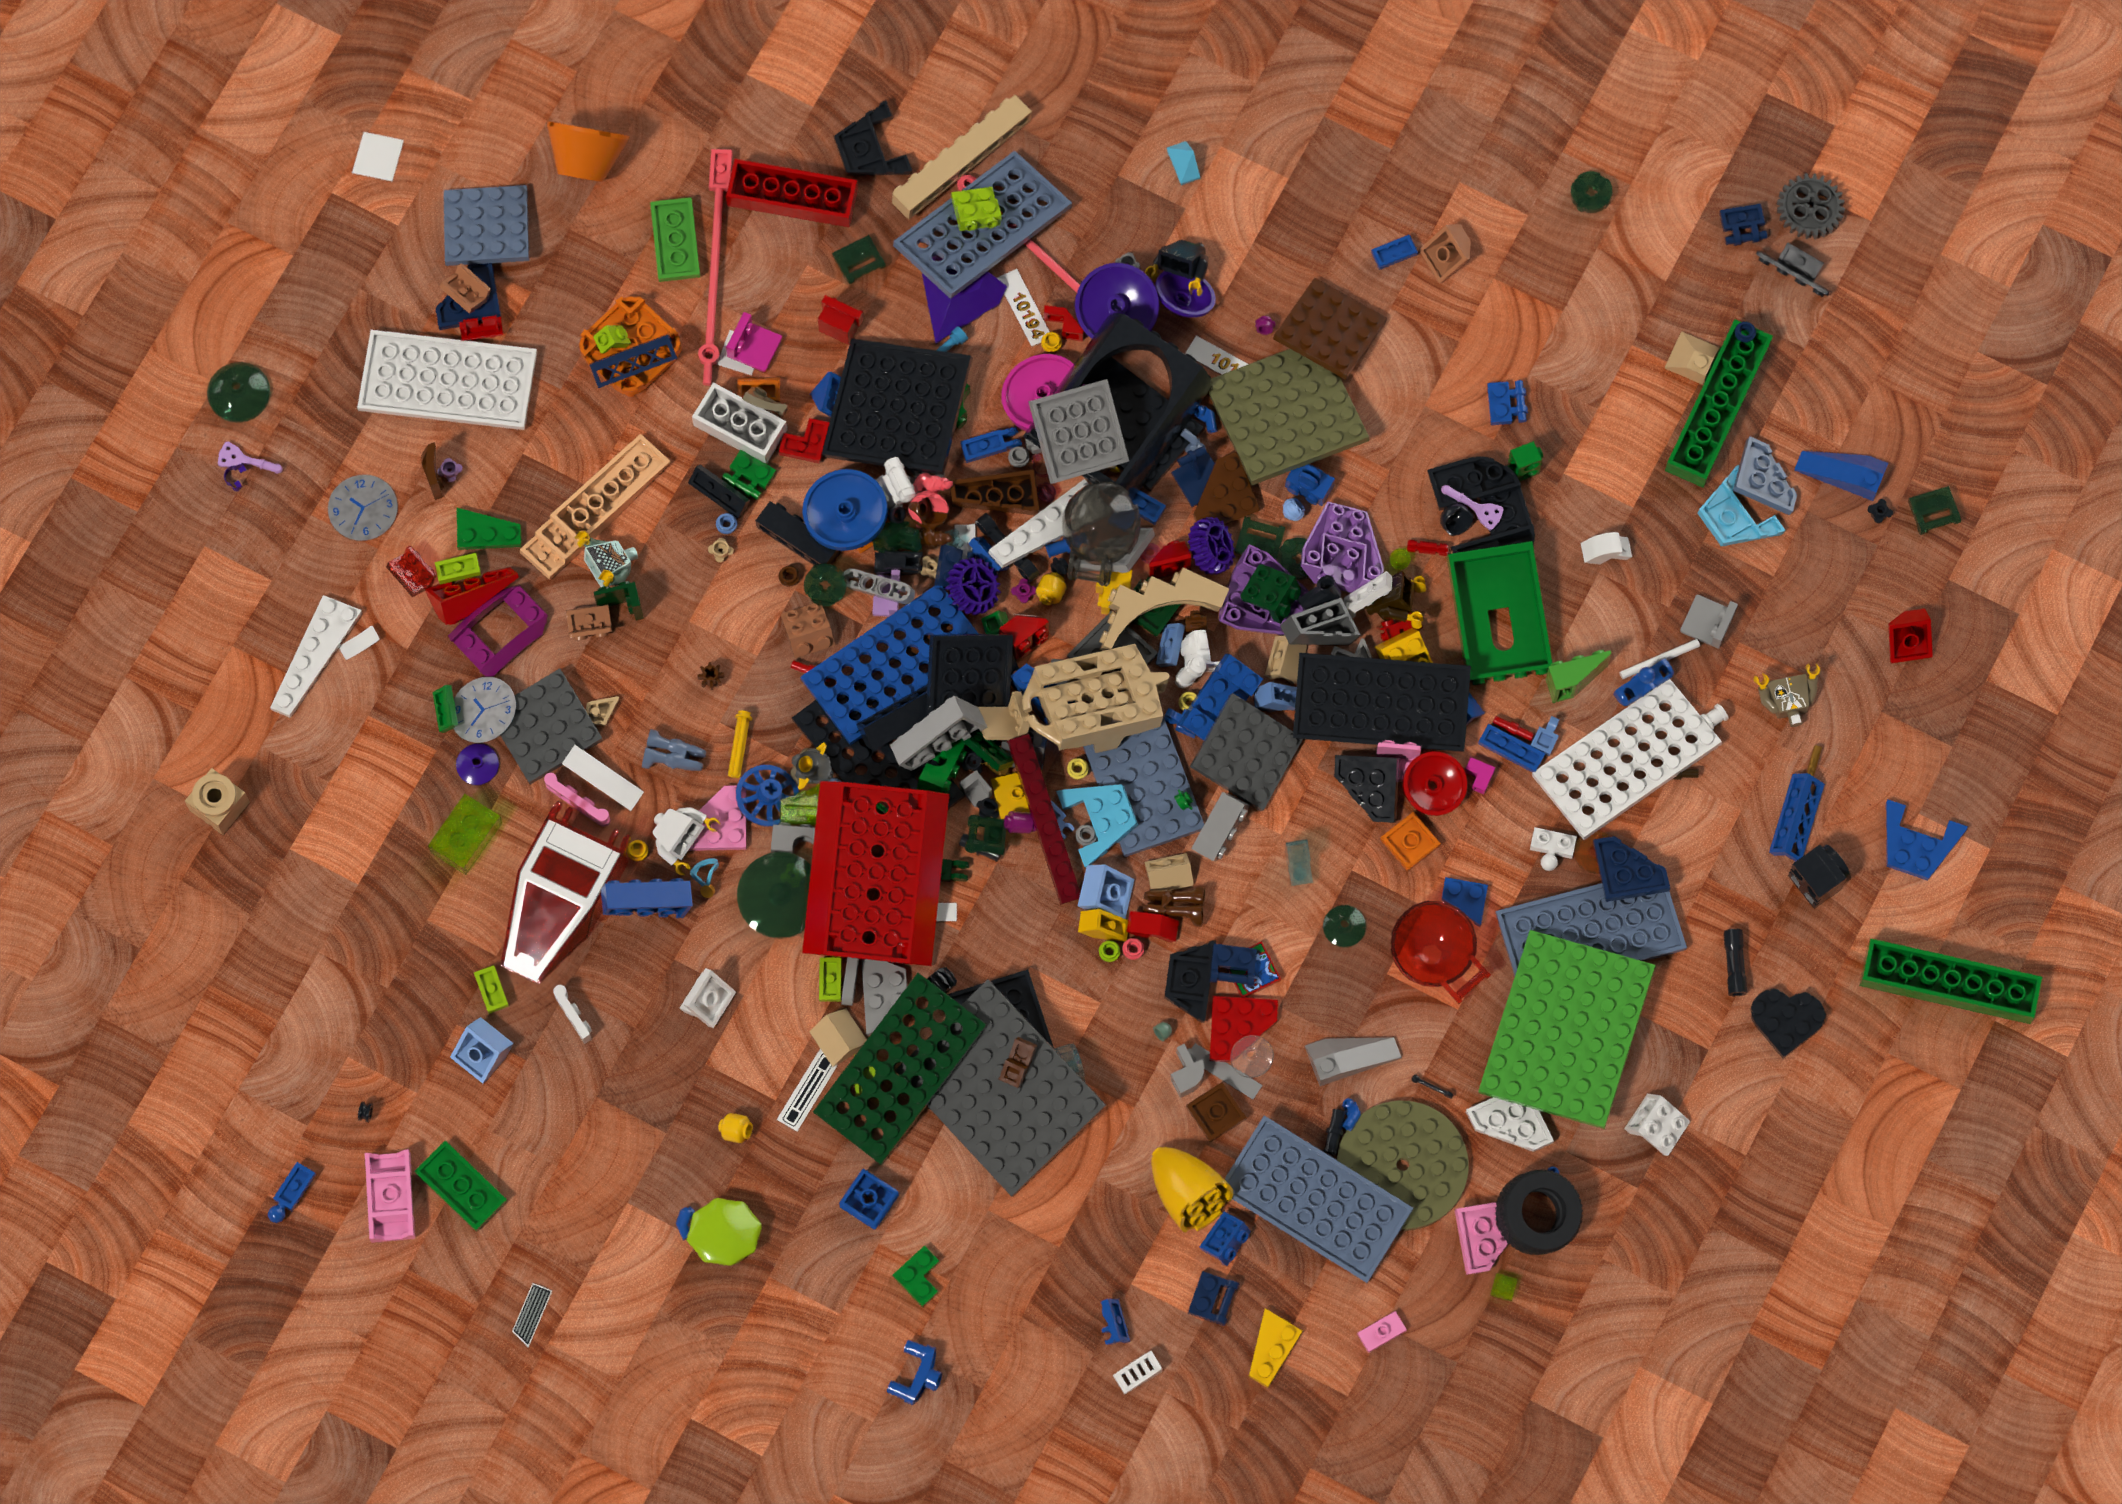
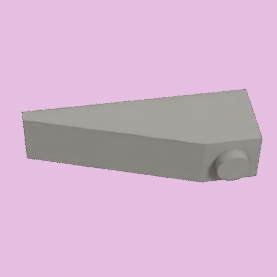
M1394 1037L1327 1038L1305 1045L1319 1086L1402 1058Z

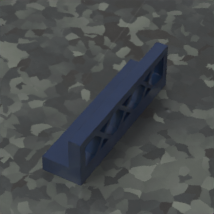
M666 334L590 363L589 365L598 388L677 359L670 335ZM668 345L672 356L665 359L656 356L659 347ZM655 349L654 354L648 352ZM645 353L652 356L649 365L642 366L636 363L640 354ZM636 356L634 362L629 360L630 358ZM654 358L659 360L657 362L652 363ZM626 361L631 363L630 371L625 374L617 371L619 362ZM616 364L614 369L609 367L611 365ZM634 366L640 367L636 370H633ZM606 368L612 371L609 380L600 381L597 373L598 370ZM615 373H617V374L620 375V376H617V377L613 378V376H614Z

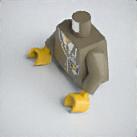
M1817 663L1816 670L1813 672L1809 671L1810 665H1806L1808 677L1806 674L1769 681V677L1762 673V682H1759L1757 676L1753 678L1754 682L1759 685L1758 692L1762 705L1771 713L1776 714V717L1779 719L1788 717L1790 727L1802 725L1803 722L1800 714L1807 713L1809 707L1814 703L1818 689L1817 675L1820 673V667Z

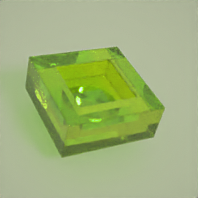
M1496 1273L1490 1296L1512 1301L1518 1279Z

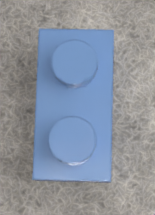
M1175 623L1164 626L1156 665L1160 667L1177 666L1185 629L1184 625Z

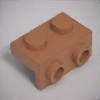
M462 263L457 266L456 272L442 281L440 288L469 314L487 302L491 291L485 282L481 281Z
M608 604L566 610L569 637L574 638L575 641L587 639V635L594 634L596 637L608 636V632H612Z

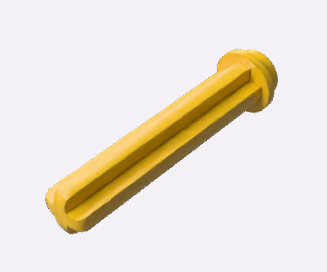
M738 711V714L735 715L737 722L728 776L731 778H740L749 721L752 720L751 713L748 711Z

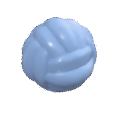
M1296 498L1287 499L1283 504L1284 517L1293 521L1303 518L1305 508L1302 503Z

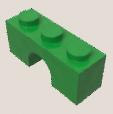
M959 739L951 744V749L936 752L935 758L932 760L942 765L934 766L926 763L919 777L917 790L948 794L952 785L950 780L952 777L956 778L960 769L958 765L960 762L964 763L967 756L966 744Z

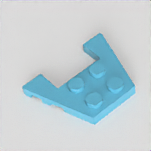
M1739 465L1733 469L1698 511V515L1721 547L1779 536L1785 532L1784 527L1775 515L1756 525L1733 493Z
M1122 784L1056 791L1064 810L1083 802L1085 803L1098 838L1097 842L1078 849L1085 868L1088 865H1093V862L1106 854L1110 847L1116 842L1118 843L1138 826Z

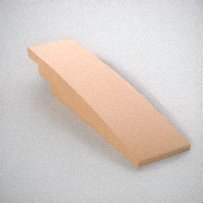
M640 434L550 515V519L535 532V536L520 549V553L551 580L585 548V546L579 547L577 545L579 540L575 539V536L581 530L586 531L590 538L595 539L670 464V460Z

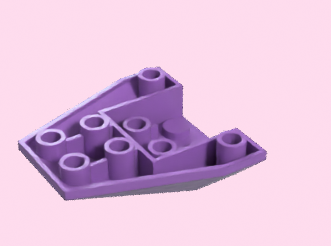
M1327 501L1302 548L1301 567L1313 583L1317 584L1321 577L1330 575L1335 579L1340 590L1352 593L1383 574L1384 567L1366 511Z
M1249 544L1230 577L1227 585L1229 591L1222 607L1219 609V621L1237 630L1284 635L1280 627L1281 624L1273 621L1268 610L1242 601L1240 595L1260 564L1289 575L1291 574L1269 553ZM1298 581L1301 588L1300 598L1309 591ZM1298 600L1294 601L1289 615L1284 618L1282 623L1291 615L1304 611Z

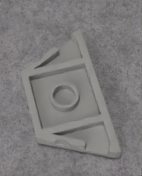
M861 959L866 1035L870 1036L906 989V969L886 961Z

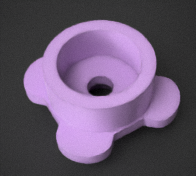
M446 458L441 464V468H438L437 473L439 476L447 478L448 482H454L457 474L462 472L463 468L461 464H456L451 458Z

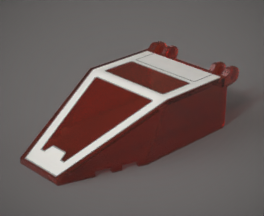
M559 801L550 809L548 816L518 869L500 963L501 967L538 985L591 934L603 911L601 889L608 881H619L628 864L626 851L631 840V836L626 834L620 847L617 848L613 846L620 832L616 828L613 830L607 843L567 824L574 810L570 806L566 809L562 821L556 819L562 807V803Z

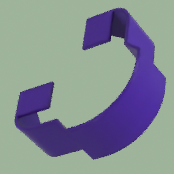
M239 464L235 467L230 466L224 473L225 482L227 473L232 469H238L240 473L247 471L244 465ZM239 480L234 482L237 488H233V490L237 492L242 488ZM226 482L227 485L232 487L230 482Z

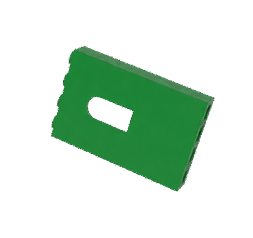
M1533 542L1448 554L1446 559L1464 665L1471 666L1470 682L1473 685L1484 684L1486 679H1493L1494 682L1506 680V676L1514 675L1515 679L1528 677L1527 673L1535 672L1536 675L1547 674L1548 667L1552 664V657ZM1508 607L1514 642L1510 649L1501 651L1493 644L1488 610Z

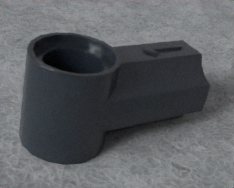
M1326 575L1317 581L1315 588L1297 600L1303 610L1322 605L1325 602L1328 603L1339 599L1341 591L1335 579L1330 575Z

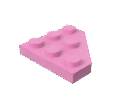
M724 786L699 810L706 814L708 819L716 818L720 824L712 822L710 827L717 832H711L707 825L703 823L702 825L705 827L688 851L746 850V817L737 805V786ZM742 787L741 798H746V789Z
M1496 1202L1454 1209L1466 1275L1490 1271L1495 1260L1508 1244L1504 1240V1236L1500 1234L1501 1232L1496 1224Z

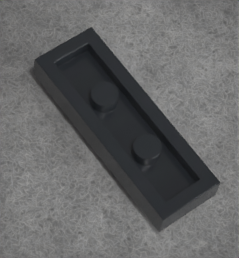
M701 464L695 467L688 481V484L737 519L743 515L750 501Z

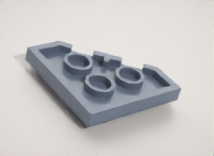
M1749 436L1744 446L1733 491L1790 515L1794 510L1797 498L1794 488H1790L1787 483V476L1781 465L1776 463L1771 455L1773 451L1770 446Z

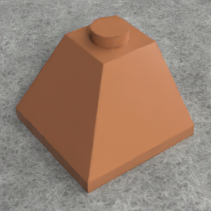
M1461 224L1446 225L1419 249L1439 284L1443 283L1469 260L1471 241Z

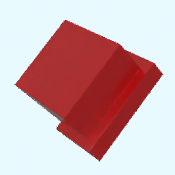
M825 295L821 301L822 312L818 317L819 332L849 345L851 338L853 339L863 321L864 311L857 310L838 301L834 297L831 298Z

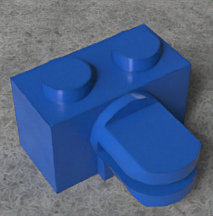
M1309 464L1292 470L1286 478L1285 487L1290 493L1305 497L1309 503L1323 506L1334 487L1335 478Z

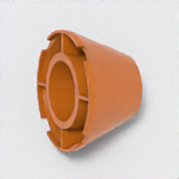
M551 121L547 122L556 169L560 175L603 182L630 139L628 135Z

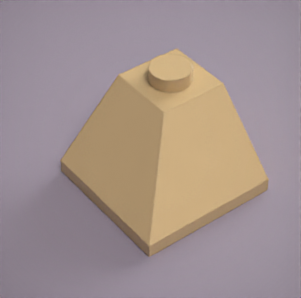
M1681 331L1665 369L1703 385L1720 348Z

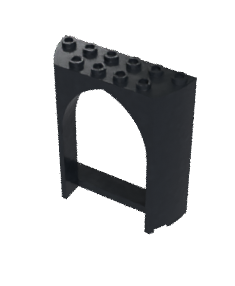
M1113 313L1103 322L1053 394L1082 386L1099 364L1116 354L1132 350H1145L1161 358L1169 377L1170 395L1166 410L1116 482L1100 471L1081 475L1128 507L1205 398L1212 384L1211 377L1203 366L1196 362L1193 356L1183 354L1175 344L1165 342L1157 332L1149 331L1143 327V323L1139 320L1131 319L1122 313ZM1033 421L1023 437L1041 448Z

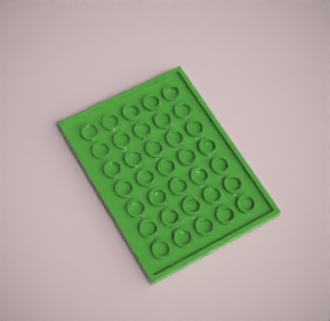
M1530 930L1478 1092L1605 1129L1656 966L1651 963Z

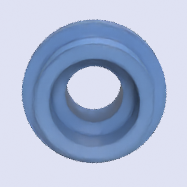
M729 513L721 514L716 520L717 530L722 534H731L737 528L736 518ZM729 522L730 526L724 527L723 523Z

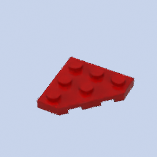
M1213 996L1209 1061L1231 1063L1240 1053L1258 1040L1263 1033L1277 1023L1278 1000Z

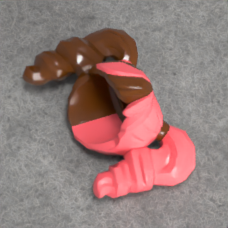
M922 473L913 482L917 495L908 506L909 514L915 523L910 533L912 541L917 545L935 547L950 543L952 536L941 531L936 532V528L945 523L949 511L948 503L938 492L939 490L950 489L953 486V482L944 477L941 478L937 475Z

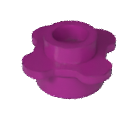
M1023 578L1020 579L1016 587H1012L1011 593L1021 603H1027L1032 595L1036 594V587L1031 586L1028 580Z

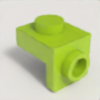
M606 325L593 336L600 353H606L612 347L626 348L631 344L627 331L623 326Z

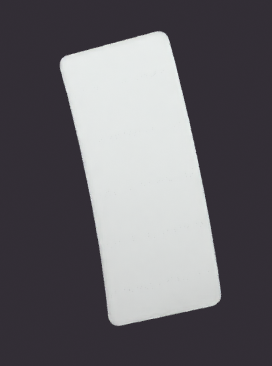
M370 626L354 638L341 644L339 649L347 660L367 649L380 638L374 627Z

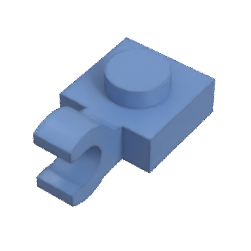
M1551 716L1546 729L1539 726L1530 746L1550 756L1559 738V735L1554 733L1559 719Z

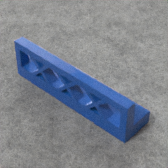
M1809 773L1792 774L1769 853L1774 856H1787L1795 862L1804 855L1825 785ZM1811 784L1816 786L1814 795L1810 791ZM1806 803H1808L1809 812L1807 815L1805 814L1804 810ZM1800 823H1802L1803 832L1801 835L1798 829ZM1795 842H1796V845H1797V852H1796V854H1794L1793 852H1791V851H1792L1793 844H1794Z

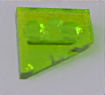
M820 784L810 790L801 791L793 797L789 796L780 801V823L816 825Z

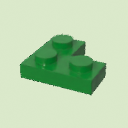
M924 1245L892 1277L923 1308L939 1293L925 1276L940 1261Z

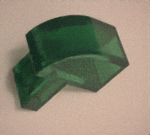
M908 521L885 523L879 535L872 540L874 550L884 553V550L895 552L900 548L914 552L922 549L919 530L911 528Z

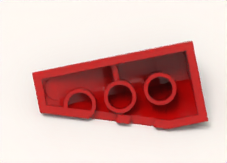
M511 567L486 572L481 578H466L464 582L452 584V582L437 584L425 589L437 617L444 624L453 625L469 616L519 578V576Z

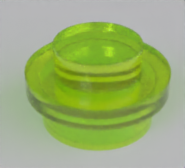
M1395 549L1390 554V564L1395 569H1405L1411 562V556L1405 549Z

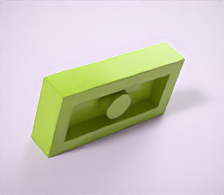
M476 553L435 562L439 584L481 575Z
M820 957L819 1002H841V958Z
M493 965L474 972L488 1014L509 1007L495 966Z

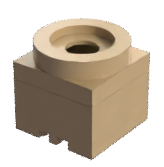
M211 768L205 776L196 782L193 791L187 797L185 803L189 811L224 835L250 801L243 790L233 784L226 776L219 774Z

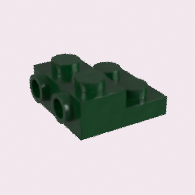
M1140 580L1133 590L1142 594L1139 590L1143 581ZM1181 604L1167 605L1150 610L1138 616L1132 622L1137 626L1141 625L1157 637Z

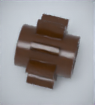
M1200 610L1190 611V616H1185V632L1207 631L1206 615H1201Z
M709 662L705 668L703 666L700 667L702 674L697 676L698 680H703V688L707 685L713 690L716 685L722 686L720 678L725 676L723 672H719L721 669L719 664L715 667Z

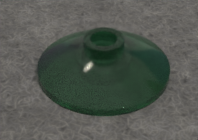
M1340 905L1332 908L1326 914L1323 921V931L1326 938L1332 944L1338 947H1351L1359 943L1364 937L1366 921L1358 909L1349 905ZM1347 921L1349 926L1342 927L1341 922Z

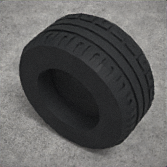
M1533 1170L1514 1177L1502 1188L1497 1198L1498 1201H1496V1224L1499 1227L1500 1234L1504 1236L1503 1238L1508 1244H1511L1513 1248L1525 1254L1544 1255L1564 1248L1576 1237L1582 1223L1583 1206L1577 1193L1578 1191L1567 1178L1553 1171ZM1532 1192L1545 1194L1555 1206V1223L1548 1232L1537 1233L1533 1231L1523 1219V1201Z

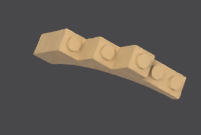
M1182 568L1179 573H1174L1170 582L1173 585L1153 576L1147 581L1144 580L1139 590L1142 594L1119 585L1116 590L1112 589L1108 597V601H1111L1108 608L1116 612L1112 611L1107 621L1110 624L1108 631L1104 630L1099 640L1102 643L1100 650L1112 649L1119 634L1129 623L1138 616L1156 608L1167 605L1188 604L1202 606L1217 612L1222 607L1229 588L1185 568Z

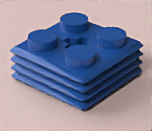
M862 1169L839 1202V1206L875 1230L898 1198L899 1193L895 1188L867 1170ZM872 1195L874 1202H869L868 1204L865 1203L864 1197H870Z

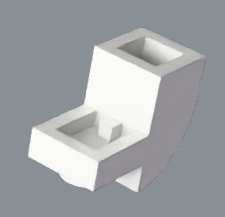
M1617 532L1600 534L1581 543L1585 563L1600 565L1609 559L1628 560L1632 557L1628 537H1621Z

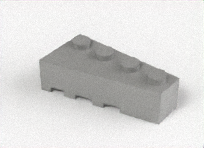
M953 696L947 699L939 708L930 712L922 721L916 723L904 735L899 736L890 746L898 764L912 771L935 758L936 752L947 751L952 748L951 744L962 738L965 741L972 737L970 733L977 729L982 731L988 727L978 707Z

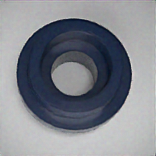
M1741 322L1736 326L1735 336L1739 341L1747 343L1755 338L1756 329L1753 324ZM1746 330L1749 334L1743 335L1741 332Z

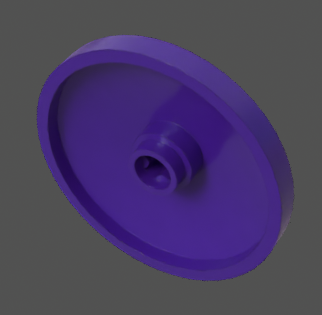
M1110 263L1094 269L1084 278L1076 294V316L1081 328L1091 339L1110 314L1122 313L1131 319L1135 318L1142 322L1143 327L1149 331L1154 327L1159 314V296L1154 283L1142 270L1129 264Z

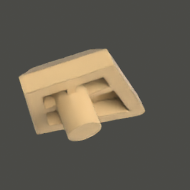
M618 696L587 702L586 712L594 725L606 726L619 701Z

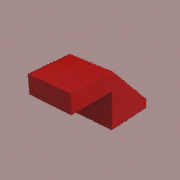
M1045 305L1044 321L1063 323L1062 339L1083 341V329L1066 308Z
M1130 911L1126 932L1141 938L1156 937L1170 943L1176 942L1179 921L1164 915Z

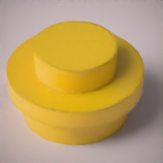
M1048 332L1042 337L1041 346L1046 352L1054 353L1061 348L1062 339L1057 333Z
M634 840L627 847L628 857L633 861H642L648 855V846L641 840Z

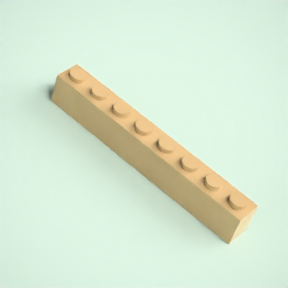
M1016 95L1010 99L1006 98L1000 104V107L995 111H990L981 123H975L965 136H959L955 140L954 145L949 149H943L938 158L927 162L923 170L911 175L906 184L903 186L899 185L893 191L892 204L910 220L1029 123L1032 111Z

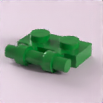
M740 450L729 466L730 470L735 472V474L732 476L725 472L722 480L731 487H736L743 491L747 497L750 498L752 496L759 500L762 492L756 490L757 487L760 486L766 490L777 471ZM742 477H744L747 480L751 481V483L747 485L746 483L740 480Z

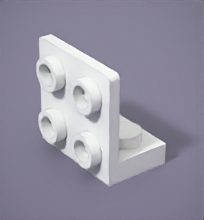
M1647 1093L1624 1129L1629 1134L1642 1136L1663 1155L1668 1156L1690 1123V1120L1662 1096Z

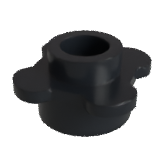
M1879 499L1878 503L1869 505L1867 509L1876 523H1881L1893 514L1892 509L1887 507L1884 499Z
M1053 558V563L1050 564L1052 573L1061 575L1065 580V575L1070 572L1068 563L1063 558Z
M970 750L962 767L965 771L977 770L981 774L985 761L973 750Z
M985 798L977 802L976 806L979 808L980 817H999V812L997 811L998 804L995 800Z

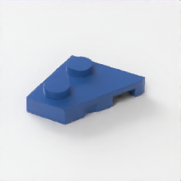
M1445 877L1441 900L1447 905L1453 906L1457 912L1467 916L1475 925L1481 927L1488 885Z

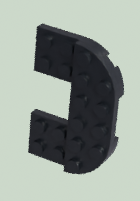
M1471 457L1427 470L1439 511L1444 510L1451 504L1461 503L1442 493L1441 488L1444 485H1449L1456 491L1464 493L1472 501L1480 500V504L1491 503L1502 506L1504 509L1499 523L1493 530H1489L1491 536L1451 547L1452 553L1531 541L1534 548V526L1524 500L1521 484L1516 474L1506 464L1503 465L1490 457Z

